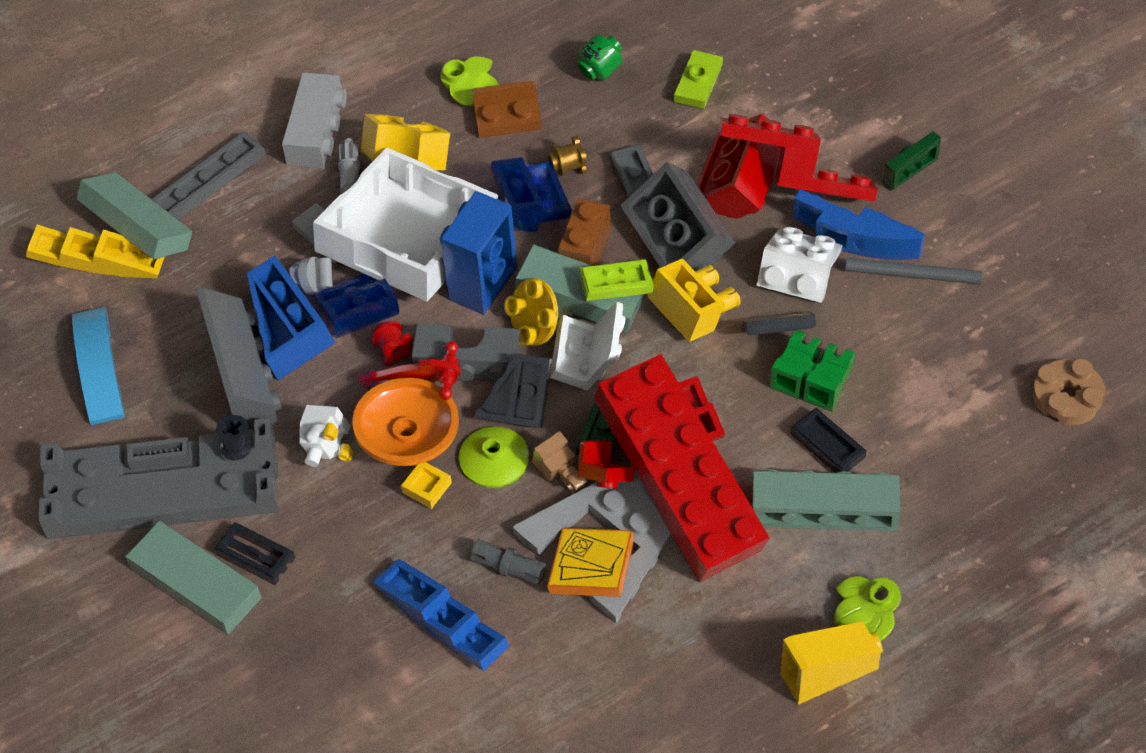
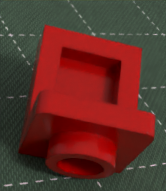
M589 440L581 441L578 477L597 481V487L618 488V482H633L634 467L611 462V441Z

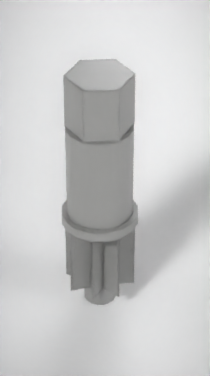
M350 138L345 139L344 144H339L340 195L350 189L359 179L358 144H353V140Z

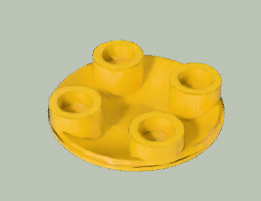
M539 278L524 280L517 286L513 296L506 298L504 309L511 318L513 329H520L521 345L539 346L546 343L555 331L558 321L557 301L551 287L545 281Z

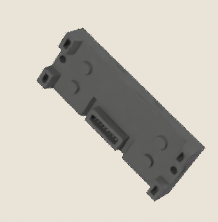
M270 418L254 420L253 429L247 430L246 433L250 437L252 449L249 455L240 460H229L222 455L220 451L221 440L216 433L199 435L196 441H188L187 437L131 443L127 444V449H123L119 445L64 451L57 443L41 444L40 466L44 473L42 498L39 499V522L47 539L154 527L159 521L166 525L277 513L279 512L278 459L276 458V438Z

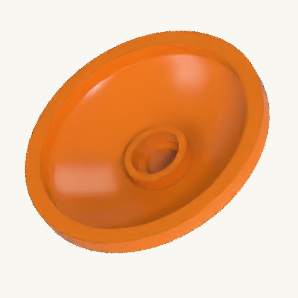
M418 378L389 380L373 387L359 400L354 410L352 421L354 436L363 451L380 462L396 466L421 464L442 454L455 439L459 427L457 406L452 397L449 400H442L439 397L441 387L430 381Z

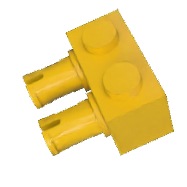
M683 258L657 269L653 279V293H649L647 296L688 342L713 332L721 313L739 307L741 302L739 294L737 292L733 293L735 289L732 287H728L717 294L710 288L719 282V274L716 269L713 270L712 265H706L694 271Z

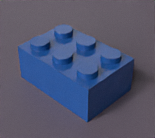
M475 191L468 202L462 203L453 223L447 225L442 231L440 244H442L449 300L485 315L517 269L511 205Z

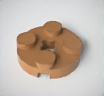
M1064 359L1051 362L1039 368L1032 395L1037 409L1046 417L1048 413L1052 417L1058 418V423L1079 425L1090 421L1096 416V412L1101 408L1105 397V385L1101 376L1093 369V365L1088 360ZM1065 387L1075 390L1074 397H1069L1067 392L1061 393V390Z

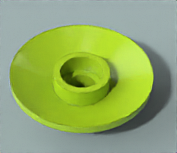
M494 426L477 430L463 442L459 451V464L465 477L472 483L485 488H500L512 484L524 474L529 463V450L526 442L518 433L505 427ZM492 449H497V450H498V451L495 452V453H490V452H488L489 450H492Z

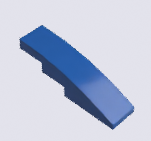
M399 558L373 582L380 592L421 627L482 671H485L509 647L505 636L480 622L475 611L450 596L447 587Z

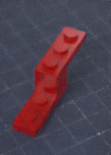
M729 114V118L720 117L718 127L720 136L781 146L775 175L778 186L876 201L878 188L874 182H870V177L859 174H851V178L839 177L838 172L829 169H819L818 173L814 172L821 142L819 135L813 133L814 128L804 125H794V129L783 128L780 122L762 119L761 124L748 122L749 117L738 114Z

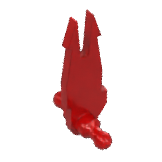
M448 341L445 344V356L441 360L425 359L419 360V363L401 365L376 372L373 370L359 375L358 382H364V388L372 389L383 382L398 378H418L432 383L439 381L441 383L439 397L442 400H449L452 397V385L456 383V378L460 377L461 367L458 365L459 360L456 358L458 344L454 341Z

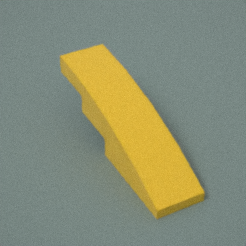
M41 225L36 226L26 252L27 258L61 267L97 274L156 279L165 258L152 259L123 235L104 229L101 236L72 227L69 228L68 233H64Z

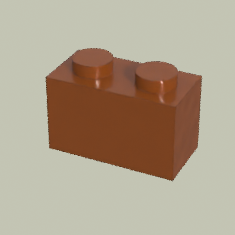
M578 198L559 245L558 253L592 266L598 265L611 231L610 205Z

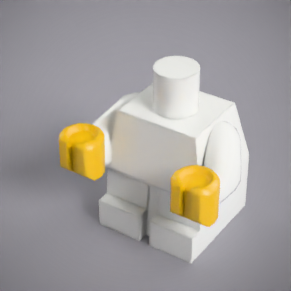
M306 405L300 421L299 443L307 452L305 459L307 465L317 467L321 458L331 459L338 457L345 462L351 461L354 451L349 444H341L340 442L343 434H348L351 425L343 417L338 407Z

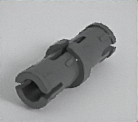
M478 539L473 546L471 553L474 554L470 557L471 561L497 569L499 574L508 577L510 574L539 585L545 575L546 563L518 554L517 549L511 547L504 549L482 539Z

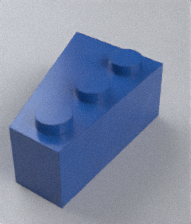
M276 255L247 273L254 308L258 316V327L265 348V359L277 380L285 377L335 344L325 323Z

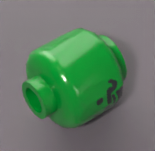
M596 34L578 50V62L576 65L589 80L604 81L622 65L623 59L620 53L622 46L611 35L606 38L603 35Z

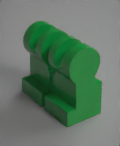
M796 330L792 334L784 353L780 358L776 359L772 366L770 389L799 399L804 390V402L833 412L843 386L852 371L856 352L846 349L841 356H836L838 345L830 343L826 351L822 353L820 364H816L815 362L819 358L822 346V339L814 337L809 344H805L806 333Z

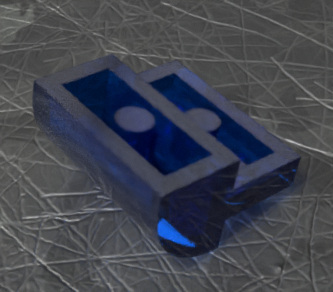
M523 157L491 162V174L502 201L510 204L512 207L514 227L526 232H535L540 222L570 218L571 206L551 162L526 165Z
M364 274L314 294L317 305L327 320L330 332L335 339L400 313L397 297L385 278L377 280Z

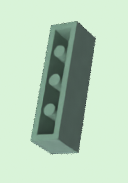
M774 469L754 471L752 508L763 527L897 531L900 518L899 475H888L882 472L852 474L846 471L816 473L810 470L780 472Z

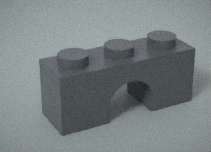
M417 323L412 352L413 364L425 359L441 360L446 353L445 344L448 341H454L452 326ZM485 327L484 338L477 346L472 348L458 347L456 358L459 360L458 365L461 367L460 377L456 379L461 381L486 380L496 383L505 373L506 367L516 353L521 354L520 329Z

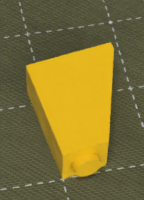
M863 621L789 636L783 639L780 674L799 705L879 668L880 656L883 652L882 644L874 632L870 633Z

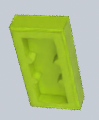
M693 50L674 94V102L705 109L723 65V57Z
M646 259L580 267L579 277L586 301L653 293L654 284Z

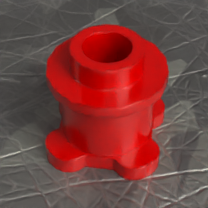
M397 321L380 323L375 328L371 339L373 345L380 348L385 355L383 362L387 367L393 366L396 362L412 356L413 352L411 344L414 339L410 334L404 335L402 333L403 328Z

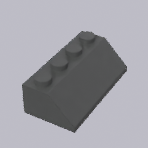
M206 288L196 289L232 415L242 416L248 424V430L253 429L254 420L270 418L272 426L278 425L276 411L281 410L282 407L277 390L269 391L268 384L274 381L268 363L261 364L260 357L265 356L261 337H253L252 331L258 330L253 311H245L241 298Z

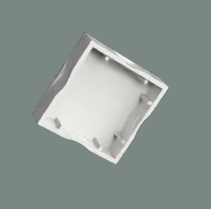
M386 148L361 173L357 182L346 192L339 195L313 222L314 249L317 253L428 302L446 281L442 244H440L442 231L447 225L453 223L462 203L468 202L475 191L498 199V195L460 178L440 173L423 162Z

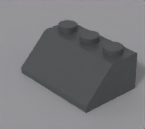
M666 162L620 205L660 268L683 258L696 271L706 265H712L735 244V241L690 174L671 163Z

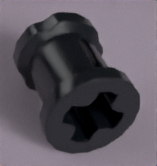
M229 414L223 416L218 420L216 434L221 440L220 451L229 460L243 459L249 455L252 449L250 437L246 434L248 424L240 415Z

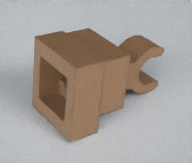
M560 431L534 448L532 463L549 482L560 476L571 495L585 488L583 484L587 480L578 477V470L573 467L576 456L568 447V440Z

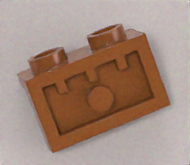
M535 81L486 86L472 90L479 138L542 130Z

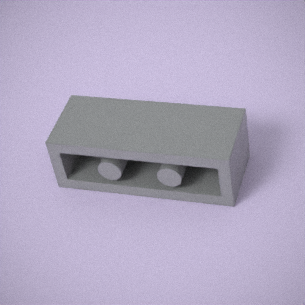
M302 73L282 143L287 165L324 168L327 156H332L334 148L333 133L339 131L340 108L345 107L347 92L346 89H342L339 75Z

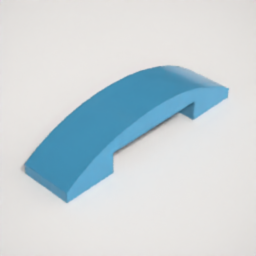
M106 307L72 314L76 357L90 424L95 425L125 418L121 390L117 382Z

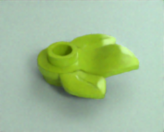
M470 57L464 62L461 60H450L445 63L440 73L441 82L444 86L450 88L451 97L456 102L466 106L474 105L472 92L474 88L500 85L495 78L487 73L493 61L485 57Z
M854 576L843 580L836 586L838 594L844 600L836 608L834 615L835 627L863 621L870 633L874 632L880 642L891 633L895 625L893 611L899 606L901 601L900 589L893 580L882 577L870 581L861 576ZM880 590L888 591V596L883 600L875 598L876 593Z

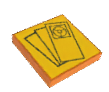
M562 528L547 585L549 593L621 597L634 543L632 530Z

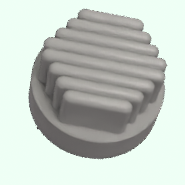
M308 257L295 262L289 268V275L303 294L315 295L322 293L325 289L333 288L331 258L319 259L317 257Z

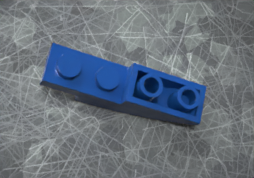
M801 189L794 197L792 219L816 229L815 237L823 235L833 238L835 243L842 245L841 251L865 257L892 260L919 259L922 255L925 234L912 226L889 218L884 213L865 207L860 215H856L847 208H841L818 195L810 194Z

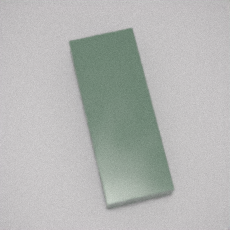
M116 172L81 180L77 200L152 259L188 250L193 231Z
M536 245L532 246L516 277L515 289L528 278H539L551 287L556 297L558 308L571 311L572 314L595 322L602 318L615 301L623 304L622 315L625 316V325L622 332L628 333L645 294L586 301L579 277L580 267L592 265Z
M161 521L125 556L131 570L227 635L233 631L261 599L259 588L256 584Z

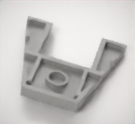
M635 470L633 482H618V488L597 487L596 482L512 527L513 535L538 556L560 538L562 528H571L589 511L611 530H632L634 535L633 548L636 552L630 556L621 597L589 596L590 601L615 623L621 618V612L629 600L632 601L638 592L640 583L647 572L652 570L658 561V555L666 543L669 544L673 538Z

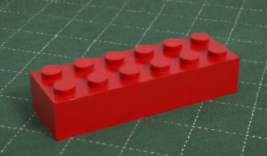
M662 354L600 382L594 400L699 583L761 552L770 537Z

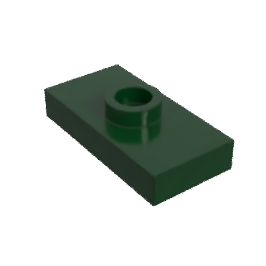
M932 131L912 146L904 147L896 157L885 163L883 185L892 191L938 160L941 137Z

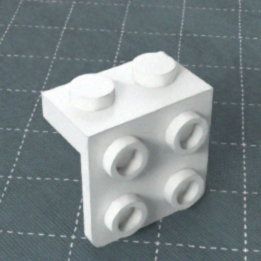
M785 227L784 229H779L764 248L757 286L822 303L831 267L840 255L842 245L835 243V240L828 236L819 235L813 237L805 235L797 228Z
M615 301L595 326L565 315L560 318L557 324L550 378L586 391L596 380L603 378L606 369L611 364H615L621 354L622 345L619 344V335L625 325V316L622 315V303Z

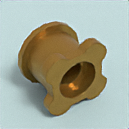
M577 135L571 137L572 144L561 147L553 145L552 152L548 153L551 170L553 172L557 171L560 176H564L567 171L578 168L581 174L587 173L586 153Z

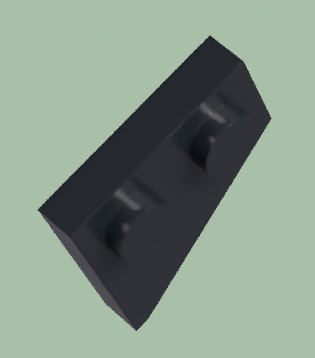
M516 353L507 365L503 376L492 387V392L483 405L476 410L474 418L542 428L552 359Z

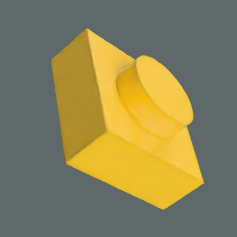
M427 462L418 464L401 485L402 493L432 509L452 484L451 475Z

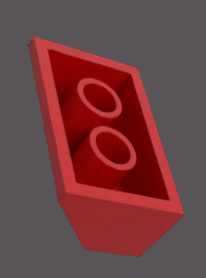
M761 113L750 118L748 122L761 124L762 119L768 118ZM719 132L717 133L696 184L716 214L739 219L761 210L765 204L764 198L769 185L774 180V172L778 164L781 146L720 136Z

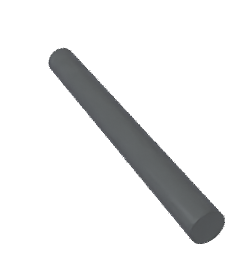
M847 258L845 270L981 284L982 271L855 258Z

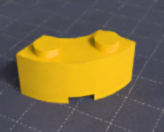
M378 114L364 115L361 152L368 156L372 162L386 148H390L423 162L434 170H446L450 139L448 131L426 122L406 124L403 122L404 117Z

